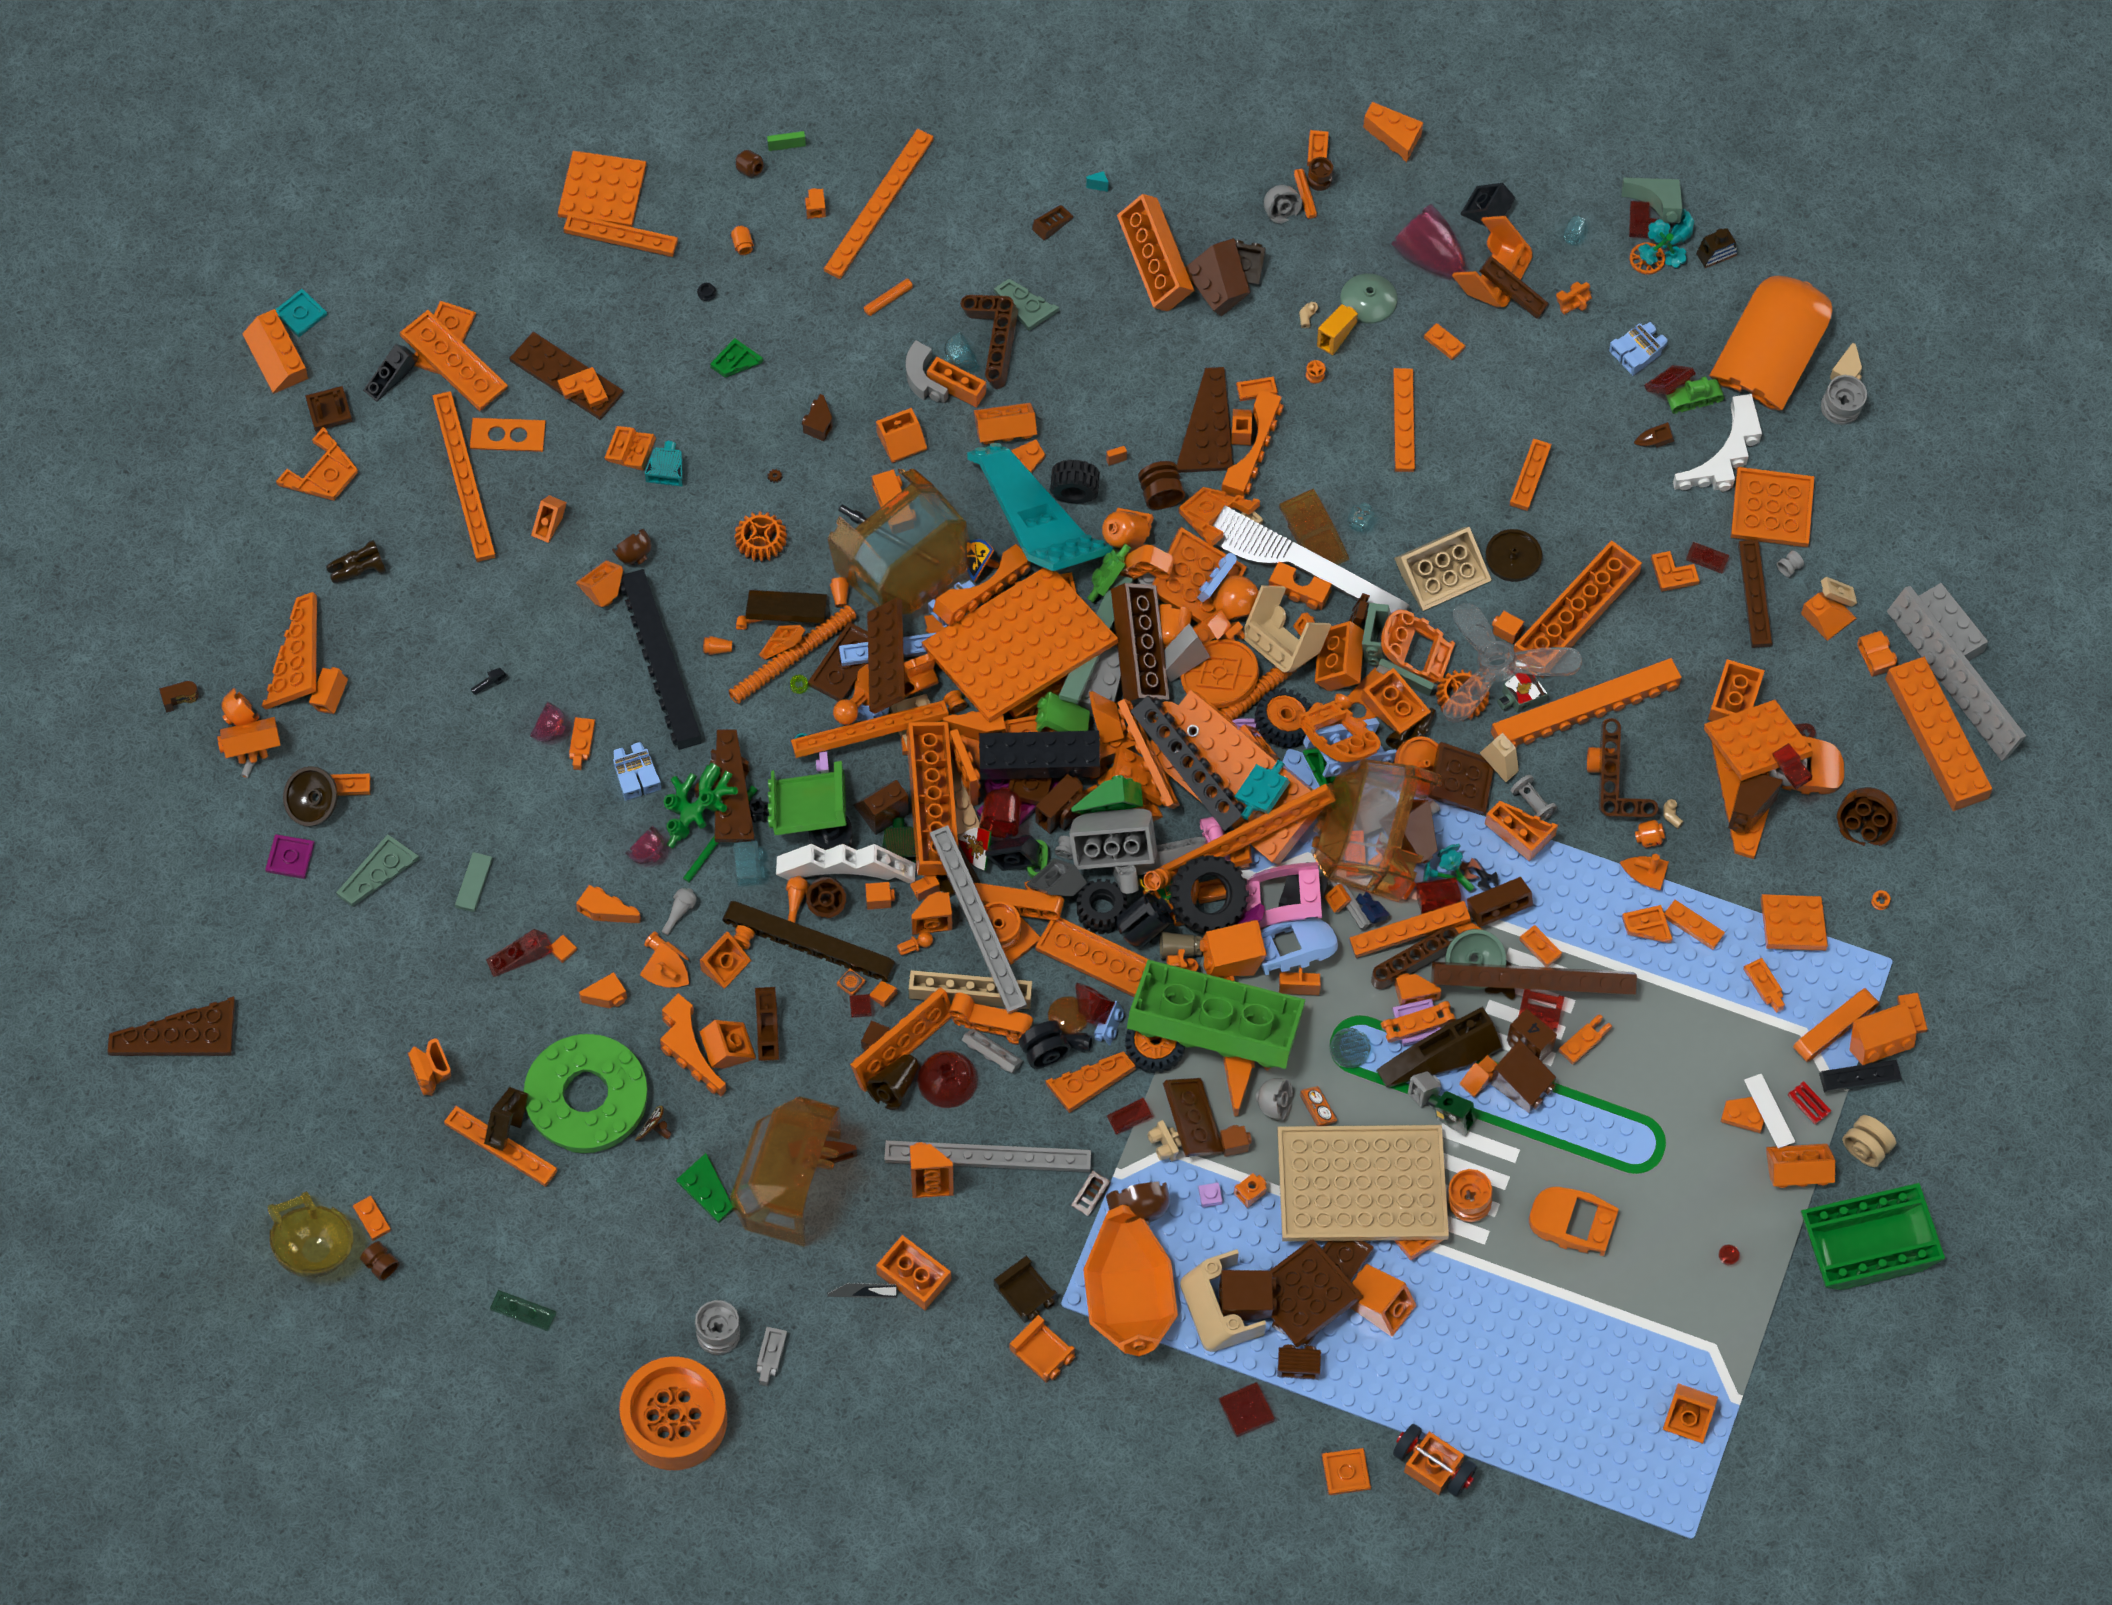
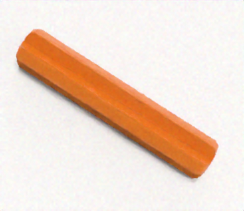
M1296 169L1294 176L1308 219L1315 218L1317 212L1303 169Z
M909 279L903 280L864 306L865 313L868 316L873 315L912 289V282Z

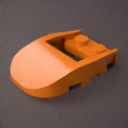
M1402 609L1396 610L1388 616L1381 636L1382 650L1391 662L1434 684L1441 683L1440 681L1444 676L1455 642L1446 641L1443 638L1444 633L1438 628L1434 629L1430 626L1429 621L1425 618L1419 619L1414 616V613ZM1415 631L1433 641L1422 671L1404 662Z
M1335 700L1300 714L1298 724L1312 744L1324 754L1337 761H1359L1376 754L1380 748L1381 742L1374 731H1369L1366 728L1367 723L1362 719L1359 721L1355 719L1353 713L1348 709L1341 710L1337 706L1338 702ZM1340 721L1353 736L1329 745L1323 736H1319L1315 732L1322 727Z
M1803 736L1813 750V756L1810 757V780L1802 779L1799 783L1792 786L1782 785V789L1789 791L1793 789L1801 791V794L1808 795L1810 792H1819V794L1834 793L1841 787L1844 780V761L1840 751L1829 742Z
M1550 1187L1543 1190L1535 1198L1529 1215V1225L1538 1237L1546 1241L1551 1240L1559 1244L1558 1247L1579 1250L1578 1252L1587 1253L1588 1250L1601 1252L1600 1256H1604L1619 1208L1591 1193L1563 1187ZM1577 1198L1594 1203L1598 1207L1587 1241L1566 1234Z

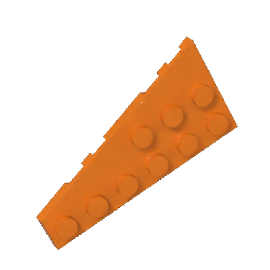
M314 592L297 597L290 616L292 621L289 630H286L284 634L286 640L284 645L280 647L272 672L274 673L272 684H268L267 691L269 693L267 699L263 700L262 703L264 709H270L316 692L317 595Z

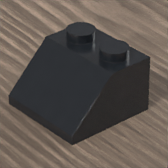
M1504 183L1476 186L1460 215L1485 226L1481 221L1483 217L1505 216L1512 207L1516 197Z
M1022 835L1019 838L1013 839L1004 838L1000 841H995L985 851V856L1002 871L1038 866L1039 843L1030 835Z

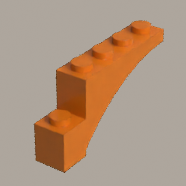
M678 993L662 1009V1020L671 1028L660 1039L661 1050L668 1057L672 1055L681 1068L689 1069L695 1080L699 1082L702 1080L707 1084L706 1088L711 1093H717L722 1096L726 1092V1083L707 1064L695 1041L691 1022V1015L694 1013L693 1005Z

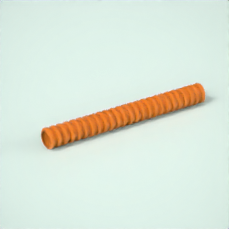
M845 605L844 609L841 608L839 612L834 613V616H830V619H826L825 623L816 626L815 630L812 629L811 633L806 634V637L803 636L798 644L787 649V651H782V654L779 653L777 658L774 657L772 661L769 660L767 665L764 664L762 668H758V671H754L753 675L750 674L748 679L744 678L743 682L740 681L738 683V686L735 685L733 686L734 689L728 690L731 699L735 703L740 704L741 700L744 701L746 699V696L749 697L751 693L754 694L756 690L760 689V686H765V682L769 683L770 679L773 680L775 678V675H780V672L783 673L785 669L789 668V665H794V661L798 662L799 658L802 659L804 655L809 654V651L812 652L813 648L818 647V644H823V641H827L828 637L831 638L833 634L837 633V630L841 631L842 627L845 628L848 622L852 623V620H856L854 610L850 606Z
M1275 666L1270 669V672L1263 675L1261 679H1258L1256 686L1245 699L1232 706L1222 708L1220 711L1231 721L1238 719V716L1246 712L1247 708L1250 709L1252 705L1256 704V701H1260L1270 690H1274V687L1279 686V683H1282L1288 676H1291L1292 672H1282Z

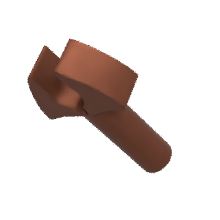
M1471 858L1469 863L1462 861V864L1459 866V869L1464 871V876L1468 880L1480 878L1472 874L1471 870H1469L1470 868L1475 867L1483 871L1478 861Z

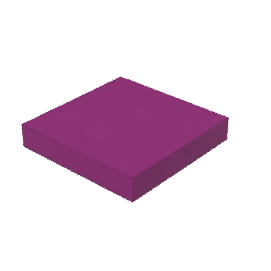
M275 834L265 871L267 873L305 879L315 844L314 841Z

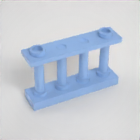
M1376 718L1363 720L1367 723L1366 728L1376 733L1380 724ZM1342 724L1322 727L1315 731L1319 736H1323L1329 745L1353 736ZM1306 735L1303 742L1306 749L1315 747ZM1380 745L1376 754L1354 762H1340L1320 751L1327 762L1322 775L1330 777L1388 767L1392 765L1397 751L1396 749L1385 751L1382 745Z

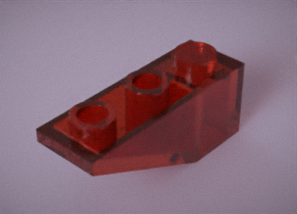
M533 929L486 959L493 977L541 959L552 952L553 948L546 933Z

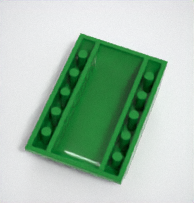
M1920 1183L1801 1210V1215L1826 1288L1845 1290L1922 1272L1945 1260Z

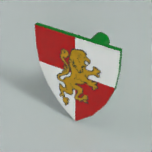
M983 828L969 829L958 838L959 844L971 864L986 870L988 857L985 856V851L993 844L990 843L991 831Z

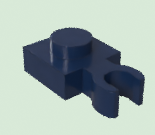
M1365 892L1363 896L1359 893L1356 900L1362 905L1361 910L1368 920L1372 923H1377L1388 919L1390 914L1379 901H1373L1368 892Z

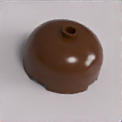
M1873 787L1855 789L1846 795L1838 809L1836 818L1840 827L1839 831L1847 840L1865 846L1866 842L1855 840L1848 831V829H1858L1862 822L1864 823L1861 831L1862 837L1870 841L1867 843L1881 846L1891 839L1898 824L1897 806L1893 799L1880 789ZM1880 827H1882V834L1877 839H1875L1877 837Z
M1159 1182L1136 1184L1121 1190L1122 1193L1115 1190L1106 1195L1109 1210L1126 1205L1136 1215L1127 1219L1125 1223L1142 1218L1149 1226L1150 1222L1159 1219L1166 1213L1170 1204L1166 1182L1162 1183V1186H1160Z

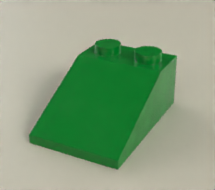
M1122 775L1113 776L1112 780L1104 781L1074 805L1071 810L1074 813L1083 815L1091 812L1143 807L1141 783L1133 781L1132 778L1126 779Z

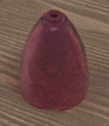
M1430 204L1423 209L1422 214L1413 219L1396 236V241H1393L1391 244L1402 255L1419 267L1436 275L1453 279V273L1465 272L1463 269L1466 266L1464 255L1450 225L1441 213Z

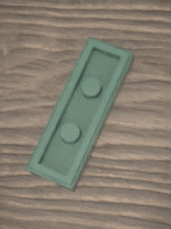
M1381 658L1376 670L1377 672L1384 675L1392 668H1395L1412 689L1430 696L1434 683Z
M472 853L455 908L475 912L493 860L491 856Z

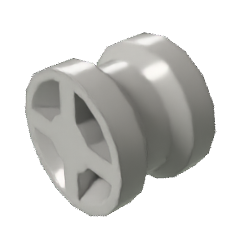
M1060 836L1058 840L1059 846L1055 848V854L1068 860L1073 859L1070 837Z

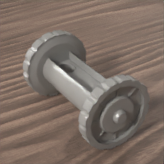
M1526 775L1513 785L1511 793L1513 795L1520 793L1536 812V816L1544 821L1554 814L1557 806L1555 803L1547 804L1531 785L1534 778L1531 775ZM1527 788L1530 789L1528 794L1524 793V790Z

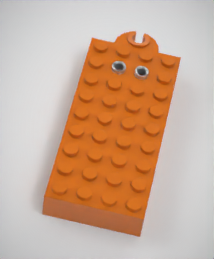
M1190 690L1179 705L1174 702H1162L1164 705L1162 707L1166 713L1169 712L1176 720L1174 724L1186 732L1187 737L1185 738L1189 743L1193 742L1199 749L1197 753L1200 757H1205L1211 764L1209 767L1211 771L1219 774L1223 780L1221 782L1225 788L1228 787L1234 795H1236L1256 764L1266 769H1272L1278 759L1199 693ZM1156 715L1153 716V723L1157 721ZM1169 728L1164 732L1165 738L1170 735ZM1151 740L1150 743L1163 770L1200 801L1156 743ZM1181 743L1176 746L1177 753L1182 749ZM1191 758L1188 761L1189 768L1192 767L1194 763L1193 758ZM1285 765L1278 774L1288 778L1290 783L1272 810L1313 790ZM1205 773L1201 774L1199 778L1200 783L1205 780ZM1216 788L1211 792L1212 798L1217 795ZM1228 803L1223 807L1224 813L1229 810ZM1324 807L1251 843V845L1272 863L1280 865ZM1253 810L1248 820L1244 821L1240 826L1266 813Z

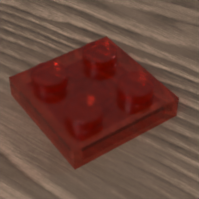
M1672 365L1646 383L1644 387L1648 392L1669 395L1675 392L1679 385H1683L1686 381L1690 380L1696 373L1693 367Z
M1257 1382L1219 1398V1403L1236 1438L1275 1420Z

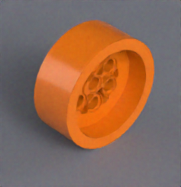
M664 1357L653 1360L639 1368L630 1377L623 1389L619 1407L623 1433L631 1450L645 1463L664 1470L688 1469L708 1459L721 1444L727 1428V1409L724 1392L715 1375L699 1362L684 1357ZM683 1396H688L690 1398L689 1401L684 1403L679 1401V1399ZM661 1397H667L669 1399L666 1403H660L658 1401ZM693 1413L701 1415L700 1418L695 1420L691 1419L690 1416ZM672 1414L680 1416L677 1420L669 1419ZM651 1415H657L658 1419L655 1421L648 1420V1417ZM688 1431L690 1435L688 1437H681L680 1433ZM661 1432L669 1433L666 1438H660L659 1434Z

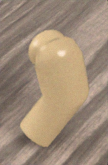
M1310 302L1300 310L1301 328L1310 327L1309 318L1318 310L1317 303Z
M1669 799L1663 806V816L1678 829L1684 821L1676 816L1677 802Z

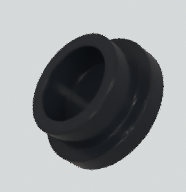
M703 283L697 290L698 297L703 301H710L716 296V288L711 283Z

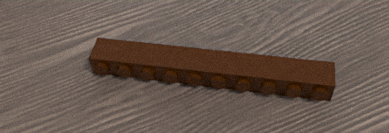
M1432 962L1431 982L1437 985L1636 995L1637 974L1627 971Z

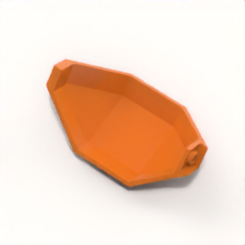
M1121 1205L1107 1212L1083 1269L1089 1322L1092 1327L1124 1353L1142 1356L1156 1349L1178 1316L1172 1264L1144 1219L1139 1218L1136 1221L1125 1223L1127 1219L1136 1215L1129 1206Z

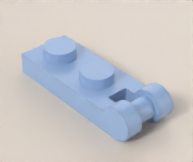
M1228 553L1219 561V568L1216 567L1210 573V581H1205L1199 588L1201 593L1197 598L1202 603L1212 595L1237 560L1235 554Z

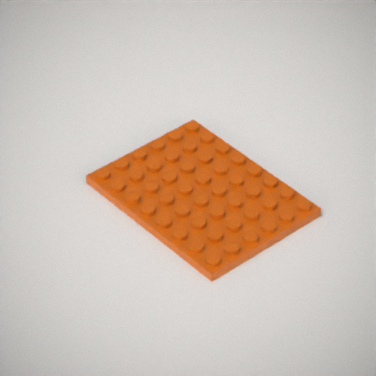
M1042 568L981 605L973 612L968 613L960 621H955L921 643L924 650L935 658V662L990 723L1119 642L1116 635L1057 571Z

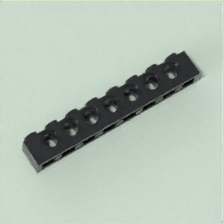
M1145 697L1130 712L1225 832H1231L1246 821L1241 816L1245 807L1240 802L1237 803L1234 800V793L1228 787L1225 788L1221 783L1223 780L1219 774L1211 771L1209 768L1211 764L1205 757L1201 758L1197 753L1199 751L1197 746L1193 742L1189 743L1185 738L1187 737L1186 732L1174 724L1176 720L1169 712L1166 713L1163 710V703L1157 697ZM1158 714V720L1153 723V716ZM1169 728L1170 735L1165 738L1164 732ZM1181 743L1182 749L1177 753L1176 746ZM1191 758H1193L1194 763L1192 767L1189 768L1188 761ZM1205 773L1206 778L1200 783L1199 778L1201 774ZM1216 788L1217 795L1212 798L1211 792ZM1228 803L1229 810L1224 813L1223 807Z

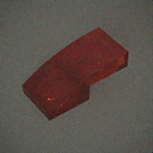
M1789 743L1772 753L1776 763L1795 789L1812 780V774L1801 763V757Z

